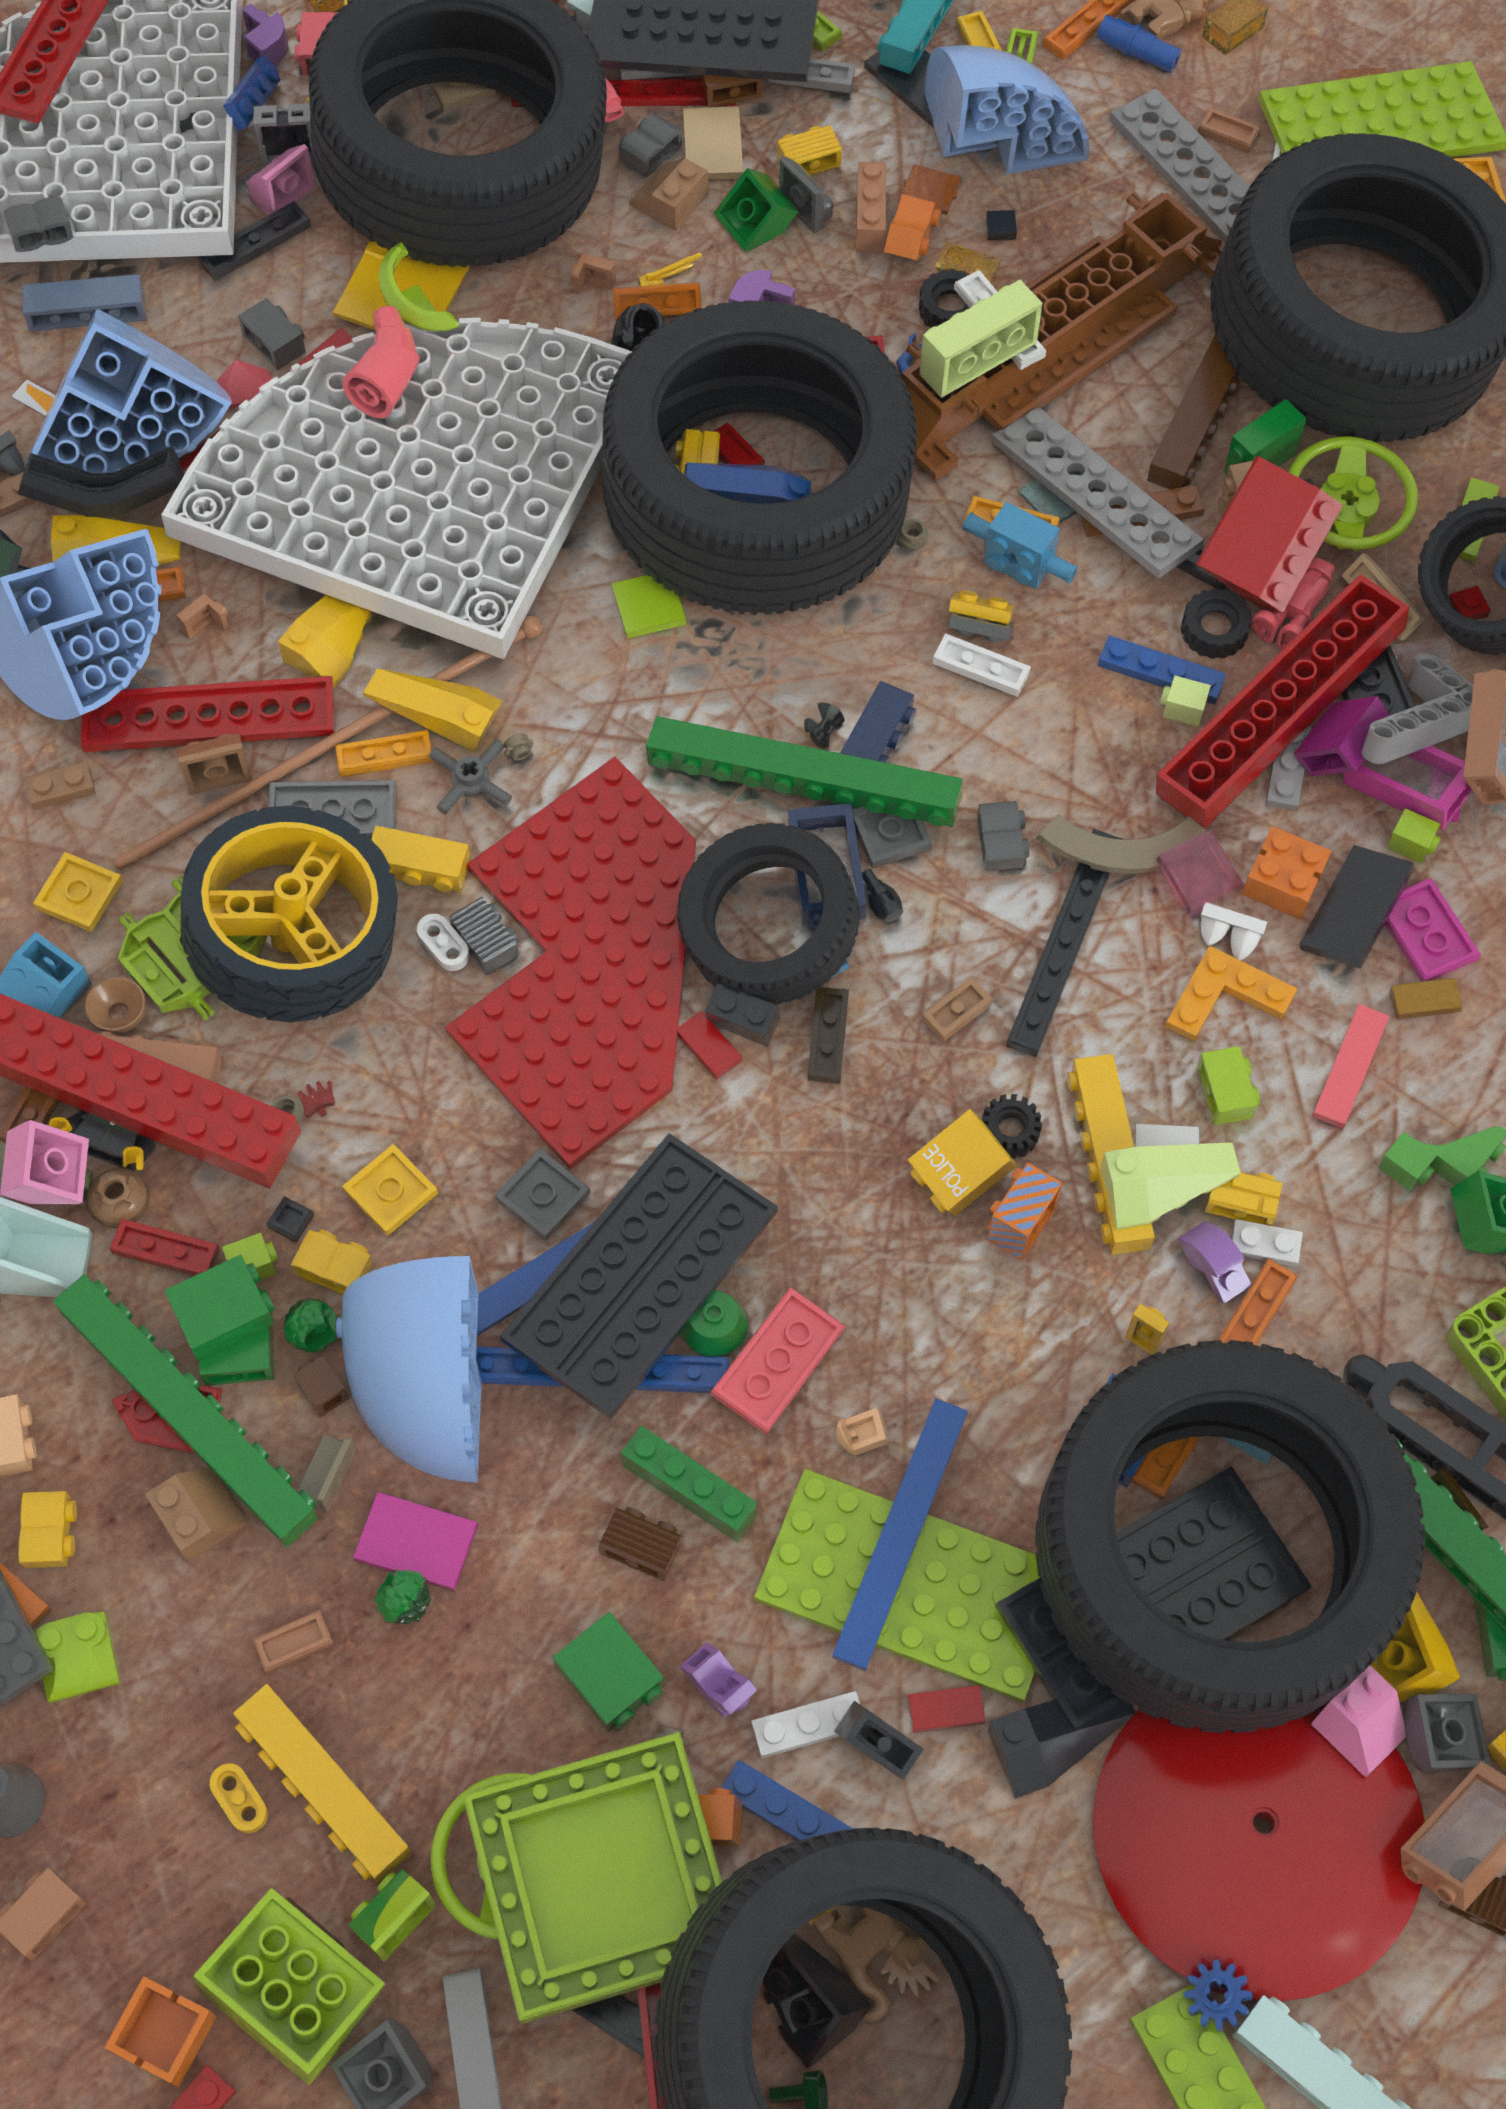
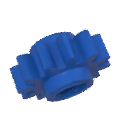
M1218 1959L1214 1960L1213 1970L1207 1971L1203 1964H1198L1201 1977L1196 1978L1195 1976L1188 1975L1187 1980L1189 1984L1195 1988L1194 1990L1183 1992L1186 2000L1195 2001V2004H1192L1188 2009L1190 2016L1202 2013L1203 2015L1200 2018L1201 2027L1205 2028L1210 2020H1213L1218 2032L1223 2030V2021L1226 2020L1234 2028H1237L1238 2023L1235 2015L1237 2013L1243 2016L1249 2015V2010L1242 2004V2001L1253 1999L1250 1991L1241 1990L1248 1982L1246 1975L1234 1978L1236 1972L1235 1964H1230L1226 1971H1222ZM1215 1987H1218L1220 1992L1224 1989L1227 1990L1224 1994L1225 2001L1221 2004H1218L1216 1999L1213 2002L1209 2001L1212 1998L1211 1990Z

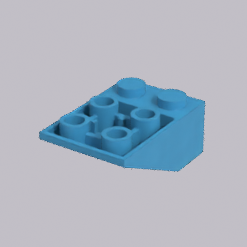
M37 932L13 954L0 975V994L58 1018L92 985L85 968Z

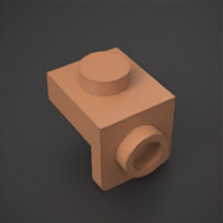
M582 253L578 263H574L570 271V280L573 281L574 293L580 294L585 282L612 290L616 283L615 262L603 257Z
M205 593L192 603L185 605L180 613L176 615L181 632L189 639L212 621L224 631L229 627L226 617L228 612L224 605L217 599L213 601Z

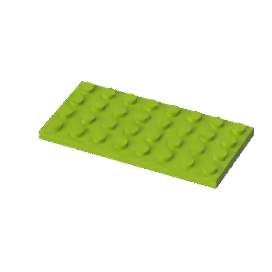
M1472 61L1262 90L1258 97L1281 154L1290 151L1295 146H1300L1304 142H1311V140L1316 138L1322 139L1325 136L1337 134L1347 135V133L1379 134L1398 137L1423 144L1451 158L1506 150V133Z
M804 1468L755 1593L754 1601L841 1634L893 1501ZM927 1515L876 1648L973 1685H980L981 1688L1024 1704L1035 1670L995 1605L1000 1600L1040 1578L1038 1576L1036 1555Z

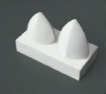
M1206 902L1200 917L1202 918L1201 934L1208 946L1220 941L1226 935L1229 928H1233L1231 949L1234 958L1240 961L1255 949L1260 938L1263 937L1267 921Z

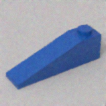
M687 462L685 465L684 475L698 486L727 499L745 503H783L808 496L811 491V481L806 477L777 466Z

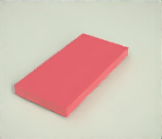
M790 1287L712 1389L710 1395L767 1435L843 1333L846 1326Z

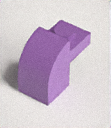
M250 3L242 9L246 30L249 31L244 36L248 57L255 62L258 58L267 55L270 62L276 65L285 57L288 51L283 18L278 12L269 17L265 11L258 10Z
M752 271L743 275L736 282L728 298V303L732 301L743 302L744 300H765L767 302L777 301L795 305V288L783 283L772 282V271Z
M1203 1221L1178 1238L1190 1266L1205 1273L1218 1301L1226 1303L1251 1286L1241 1264L1245 1260L1234 1241L1220 1227Z
M708 1643L701 1646L679 1666L700 1694L723 1717L744 1708L750 1701V1696L757 1691L749 1679L735 1672L720 1650Z

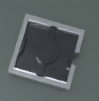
M290 104L288 108L277 109V105L254 106V128L262 164H270L274 158L280 156L286 150L303 144L308 147L310 160L313 161L309 104Z

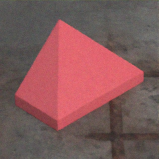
M235 359L216 382L230 396L232 400L228 408L230 410L239 407L245 400L250 401L260 392L259 388L272 379L269 370Z

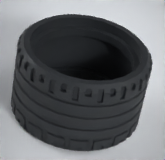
M1493 496V499L1484 497L1480 500L1469 501L1467 505H1460L1453 512L1450 511L1446 514L1447 517L1443 521L1440 520L1434 530L1432 529L1429 533L1430 537L1428 540H1425L1422 552H1420L1419 559L1421 563L1418 564L1417 578L1419 585H1421L1419 590L1426 607L1452 640H1456L1459 645L1471 651L1478 650L1481 654L1499 655V653H1504L1506 655V618L1498 621H1479L1467 618L1451 607L1448 596V579L1452 566L1458 556L1470 544L1482 537L1495 533H1506V498Z

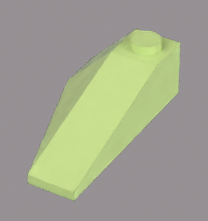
M1232 1142L1137 1146L1104 1153L1100 1167L1116 1230L1150 1224L1158 1220L1161 1215L1186 1205L1191 1199L1203 1193L1206 1194L1241 1174Z

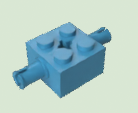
M1007 501L991 523L974 515L972 512L967 515L963 523L962 530L985 540L984 563L995 571H1001L1015 578L1022 585H1028L1037 589L1047 573L1070 584L1077 573V565H1073L1055 556L1060 528Z

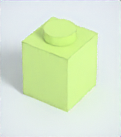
M1174 675L1171 687L1165 686L1160 704L1166 705L1163 717L1199 727L1211 685Z

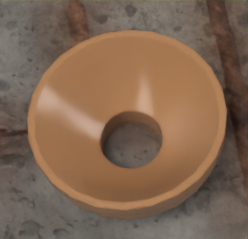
M125 977L107 978L97 983L89 991L85 1001V1011L89 1021L96 1029L111 1032L115 1035L123 1034L134 1029L142 1021L146 1012L145 995L140 986L131 979ZM124 1006L129 1010L128 1015L124 1019L117 1021L110 1018V1013L115 1007Z
M113 1168L99 1174L92 1181L90 1190L87 1193L88 1208L94 1219L100 1224L111 1228H118L121 1219L137 1222L146 1212L150 1201L149 1190L144 1180L136 1172L125 1168ZM113 1183L122 1184L124 1192L120 1197L109 1199L105 1196V1190L109 1185Z

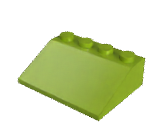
M273 1888L264 1895L193 1976L195 1988L308 2086L335 2056L385 1987V1983Z

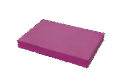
M1432 878L1403 889L1385 926L1421 982L1435 980L1479 960L1480 952Z
M377 1492L353 1559L354 1561L395 1573L397 1569L420 1572L422 1577L427 1579L428 1584L455 1592L478 1528V1523Z

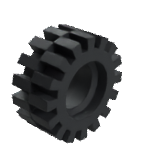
M1005 1094L1000 1096L998 1102L995 1098L990 1101V1106H986L984 1109L982 1121L1007 1153L1010 1154L1012 1159H1016L1018 1153H1020L1022 1158L1027 1155L1028 1149L1032 1151L1036 1143H1038L1042 1128V1122H1040L1041 1114L1040 1111L1036 1113L1037 1106L1034 1103L1027 1105L1028 1098L1023 1096L1022 1100L1018 1101L1016 1100L1017 1094H1011V1099H1007ZM1005 1117H1014L1022 1122L1024 1130L1018 1136H1006L1000 1132L998 1123Z

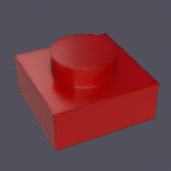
M1478 586L1449 595L1451 607L1467 618L1479 620L1489 616L1491 609Z

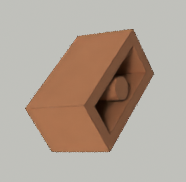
M49 1867L44 1872L39 1871L33 1875L25 1885L26 1891L17 1901L12 1900L8 1902L0 1911V1933L32 1962L87 1904Z

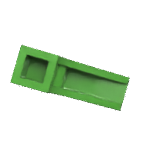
M1494 1126L1444 1145L1426 1144L1403 1132L1386 1152L1378 1168L1410 1192L1418 1183L1424 1186L1434 1172L1455 1186L1478 1170L1487 1173L1488 1170L1484 1168L1489 1160L1496 1162L1506 1149V1145L1503 1144L1506 1138V1130L1502 1127Z

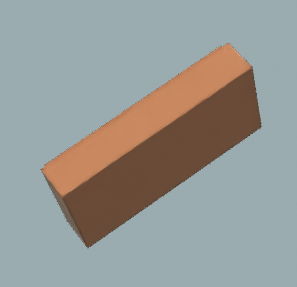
M1209 107L1198 126L1197 132L1202 136L1249 154L1260 135L1261 127Z
M320 1610L253 1639L267 1675L334 1645Z

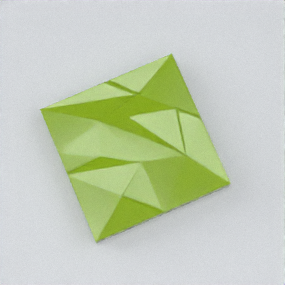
M680 1732L463 1794L520 2024L660 1983L666 1965L671 1964L673 1958L671 1952L682 1932L685 1933L688 1927L687 1922L700 1904H705L708 1895L722 1882Z

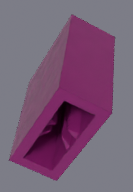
M1377 696L1333 702L1294 752V755L1310 777L1356 771L1365 759L1361 751L1371 723L1391 715Z

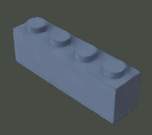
M140 274L22 285L23 314L29 332L89 326L96 309L124 323L146 321L145 291Z

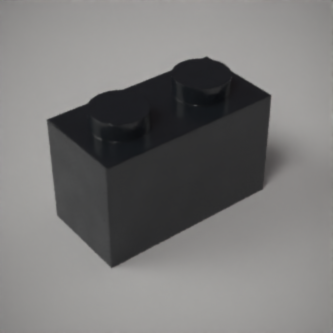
M717 983L705 1010L707 1020L711 1021L714 1026L767 1047L780 1020L778 1006L721 983Z
M853 1701L834 1730L835 1733L902 1780L905 1779L924 1750L856 1701Z

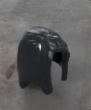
M646 303L628 306L619 315L614 325L610 344L632 351L636 345L641 343L642 339L665 324L662 314Z

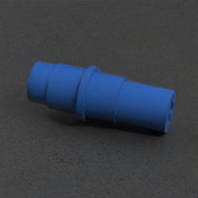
M1108 14L1102 20L1096 35L1097 39L1107 43L1108 46L1123 52L1124 57L1131 56L1170 74L1174 71L1182 53V49L1143 30L1142 25H1133Z

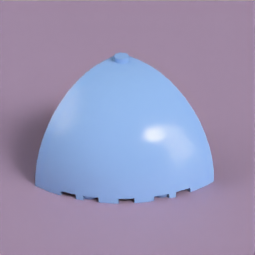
M983 46L937 47L932 51L927 66L924 94L934 121L933 125L943 157L998 148L1007 175L1088 160V136L1078 111L1061 87L1041 69L1014 54Z
M96 309L52 401L30 453L91 473L119 471L170 446L173 447L179 459L187 452L190 453L215 429L230 407L232 400L215 380L194 364L139 330Z
M148 529L73 549L52 563L0 577V677L20 700L36 712L49 718L68 720L93 711L109 702L116 694L125 689L136 672L144 665L151 651L149 647L152 638L156 635L159 626L158 596L161 595V585H158L156 567L159 565Z
M470 1256L436 1257L407 1261L386 1266L361 1276L353 1281L345 1290L342 1298V1317H338L336 1322L337 1338H342L347 1381L360 1416L379 1442L407 1464L440 1478L478 1483L482 1387L476 1362L479 1293Z

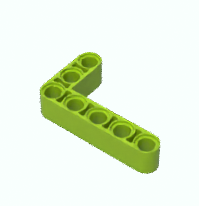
M1505 1286L1460 1314L1449 1328L1446 1338L1449 1347L1506 1421V1392L1501 1387V1384H1506V1351L1495 1338L1496 1335L1506 1330ZM1486 1311L1496 1313L1500 1321L1490 1319ZM1458 1328H1465L1470 1331L1472 1338L1462 1336ZM1479 1356L1489 1357L1493 1362V1366L1483 1364Z

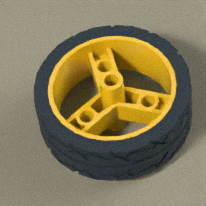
M277 806L262 808L258 812L253 810L235 816L215 828L195 848L185 868L181 890V938L184 953L189 956L186 959L196 978L210 993L217 994L216 998L233 1009L257 1018L267 1017L266 1020L292 1023L316 1020L320 1016L324 1018L345 1010L363 998L383 975L391 956L398 892L394 874L390 873L391 867L382 850L366 834L359 833L360 829L344 819L320 810L311 811V808ZM274 865H296L291 873H285L276 879L274 891L224 890L234 880L253 870ZM334 880H337L350 891L358 901L366 920L363 930L352 943L342 950L314 912ZM226 936H271L273 946L281 952H291L299 964L276 963L260 959L240 949Z

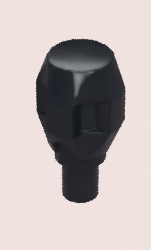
M872 869L863 871L862 877L867 885L869 905L874 914L886 923L898 919L903 913V907L895 889L882 882V880L877 879Z

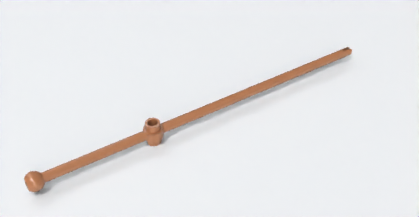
M526 615L512 644L525 637L529 639L537 638L541 634L543 627L535 615ZM477 650L430 678L448 682L493 655ZM381 705L117 857L114 860L115 868L122 870L268 786L269 782L277 781L334 748L335 745L341 744L395 712Z

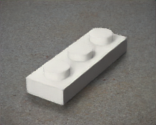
M946 633L933 656L932 662L934 665L1016 697L1019 696L1031 666Z
M856 1691L751 1720L761 1759L839 1737L834 1730L853 1701L859 1703Z

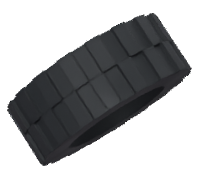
M955 269L940 270L938 273H933L928 279H925L923 287L920 289L919 315L927 327H937L950 320L956 313H962L969 309L967 304H965L963 309L956 311L944 310L937 305V299L940 295L948 293L959 295L954 290V285L956 281L969 275L965 271H956Z
M1212 588V590L1208 591L1203 590L1200 594H1195L1186 605L1181 623L1183 640L1192 651H1196L1201 656H1207L1211 659H1222L1229 655L1233 656L1239 649L1241 650L1244 647L1245 641H1247L1252 624V618H1250L1251 611L1248 609L1247 603L1241 600L1236 593H1230L1229 590L1225 589L1218 590V588ZM1210 612L1221 613L1230 619L1231 629L1224 635L1208 633L1201 625L1203 616Z

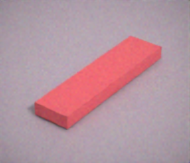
M1358 1004L1312 1117L1338 1128H1344L1389 1015Z

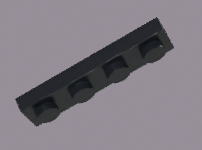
M293 201L234 234L233 255L198 256L199 263L212 279L216 281L310 228V218Z

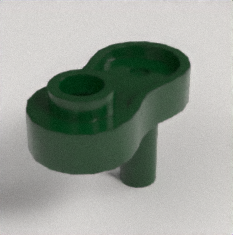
M822 2070L805 2072L803 2084L770 2087L769 2097L771 2103L804 2100L805 2109H828V2088L824 2072Z

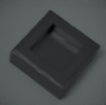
M1015 210L986 211L988 240L1016 239Z
M284 1196L266 1224L269 1229L297 1243L314 1217V1213L312 1210Z

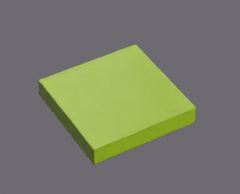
M644 575L611 583L627 639L686 625V617L679 596L673 590L665 589L664 584L655 582L651 576Z

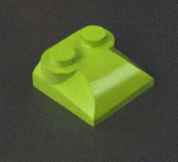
M105 1612L78 1614L46 1623L34 1631L54 1669L43 1677L49 1704L121 1684L108 1618Z

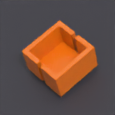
M1272 826L1247 877L1242 895L1302 919L1332 851Z
M143 1976L104 2048L179 2088L217 2016L210 2010L181 1995L178 1996L175 1992Z

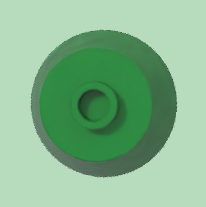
M714 1291L681 1334L685 1342L694 1351L703 1356L725 1355L733 1352L745 1339L748 1331V1316L743 1305L736 1298L721 1291Z

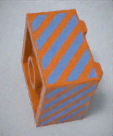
M1028 1162L1023 1170L1016 1168L1012 1174V1180L1015 1182L1002 1202L995 1200L991 1206L990 1212L993 1215L986 1228L989 1231L987 1241L1021 1261L1056 1210L1063 1184Z

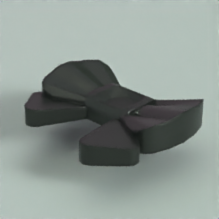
M821 702L818 703V709L822 717L821 722L817 724L812 719L806 718L804 719L805 732H810L813 742L818 747L824 749L829 747V735L834 727L842 724L845 719L837 707Z

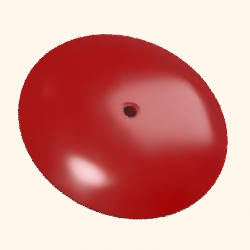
M1329 1702L1297 1720H1289L1287 1724L1269 1729L1257 1728L1253 1732L1232 1733L1231 1730H1225L1224 1733L1200 1731V1728L1195 1726L1188 1729L1168 1723L1169 1719L1163 1717L1156 1719L1138 1710L1119 1733L1105 1759L1094 1799V1845L1099 1869L1115 1908L1138 1940L1157 1959L1186 1979L1188 1975L1200 1978L1201 1975L1198 1968L1200 1963L1207 1968V1971L1213 1970L1215 1959H1218L1222 1971H1226L1227 1967L1233 1963L1236 1968L1234 1978L1246 1975L1248 1982L1241 1990L1250 1991L1253 1997L1251 2000L1258 2001L1263 1995L1268 1999L1273 1996L1280 2001L1309 1998L1329 1992L1352 1981L1382 1958L1398 1939L1412 1915L1422 1887V1883L1417 1884L1411 1881L1402 1869L1401 1848L1425 1823L1419 1794L1411 1773L1396 1748L1367 1777L1363 1776L1311 1725ZM1260 1818L1268 1822L1271 1832L1267 1834L1258 1832L1253 1826V1820ZM1218 1987L1212 1989V1991L1220 1994L1227 1992L1226 1989L1220 1992Z

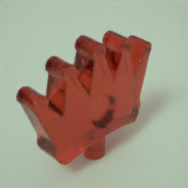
M317 1081V1092L310 1084H307L306 1089L309 1096L303 1094L302 1091H298L306 1118H310L316 1112H319L321 1117L327 1115L324 1108L335 1106L336 1101L333 1096L331 1081L327 1082V1090L321 1085L320 1081Z

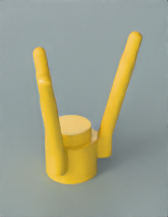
M700 252L657 271L638 276L639 286L664 285L663 279L691 269L693 267L692 262L700 259L702 254Z

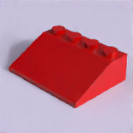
M1256 456L1196 565L1260 609L1274 613H1283L1343 505L1316 486Z

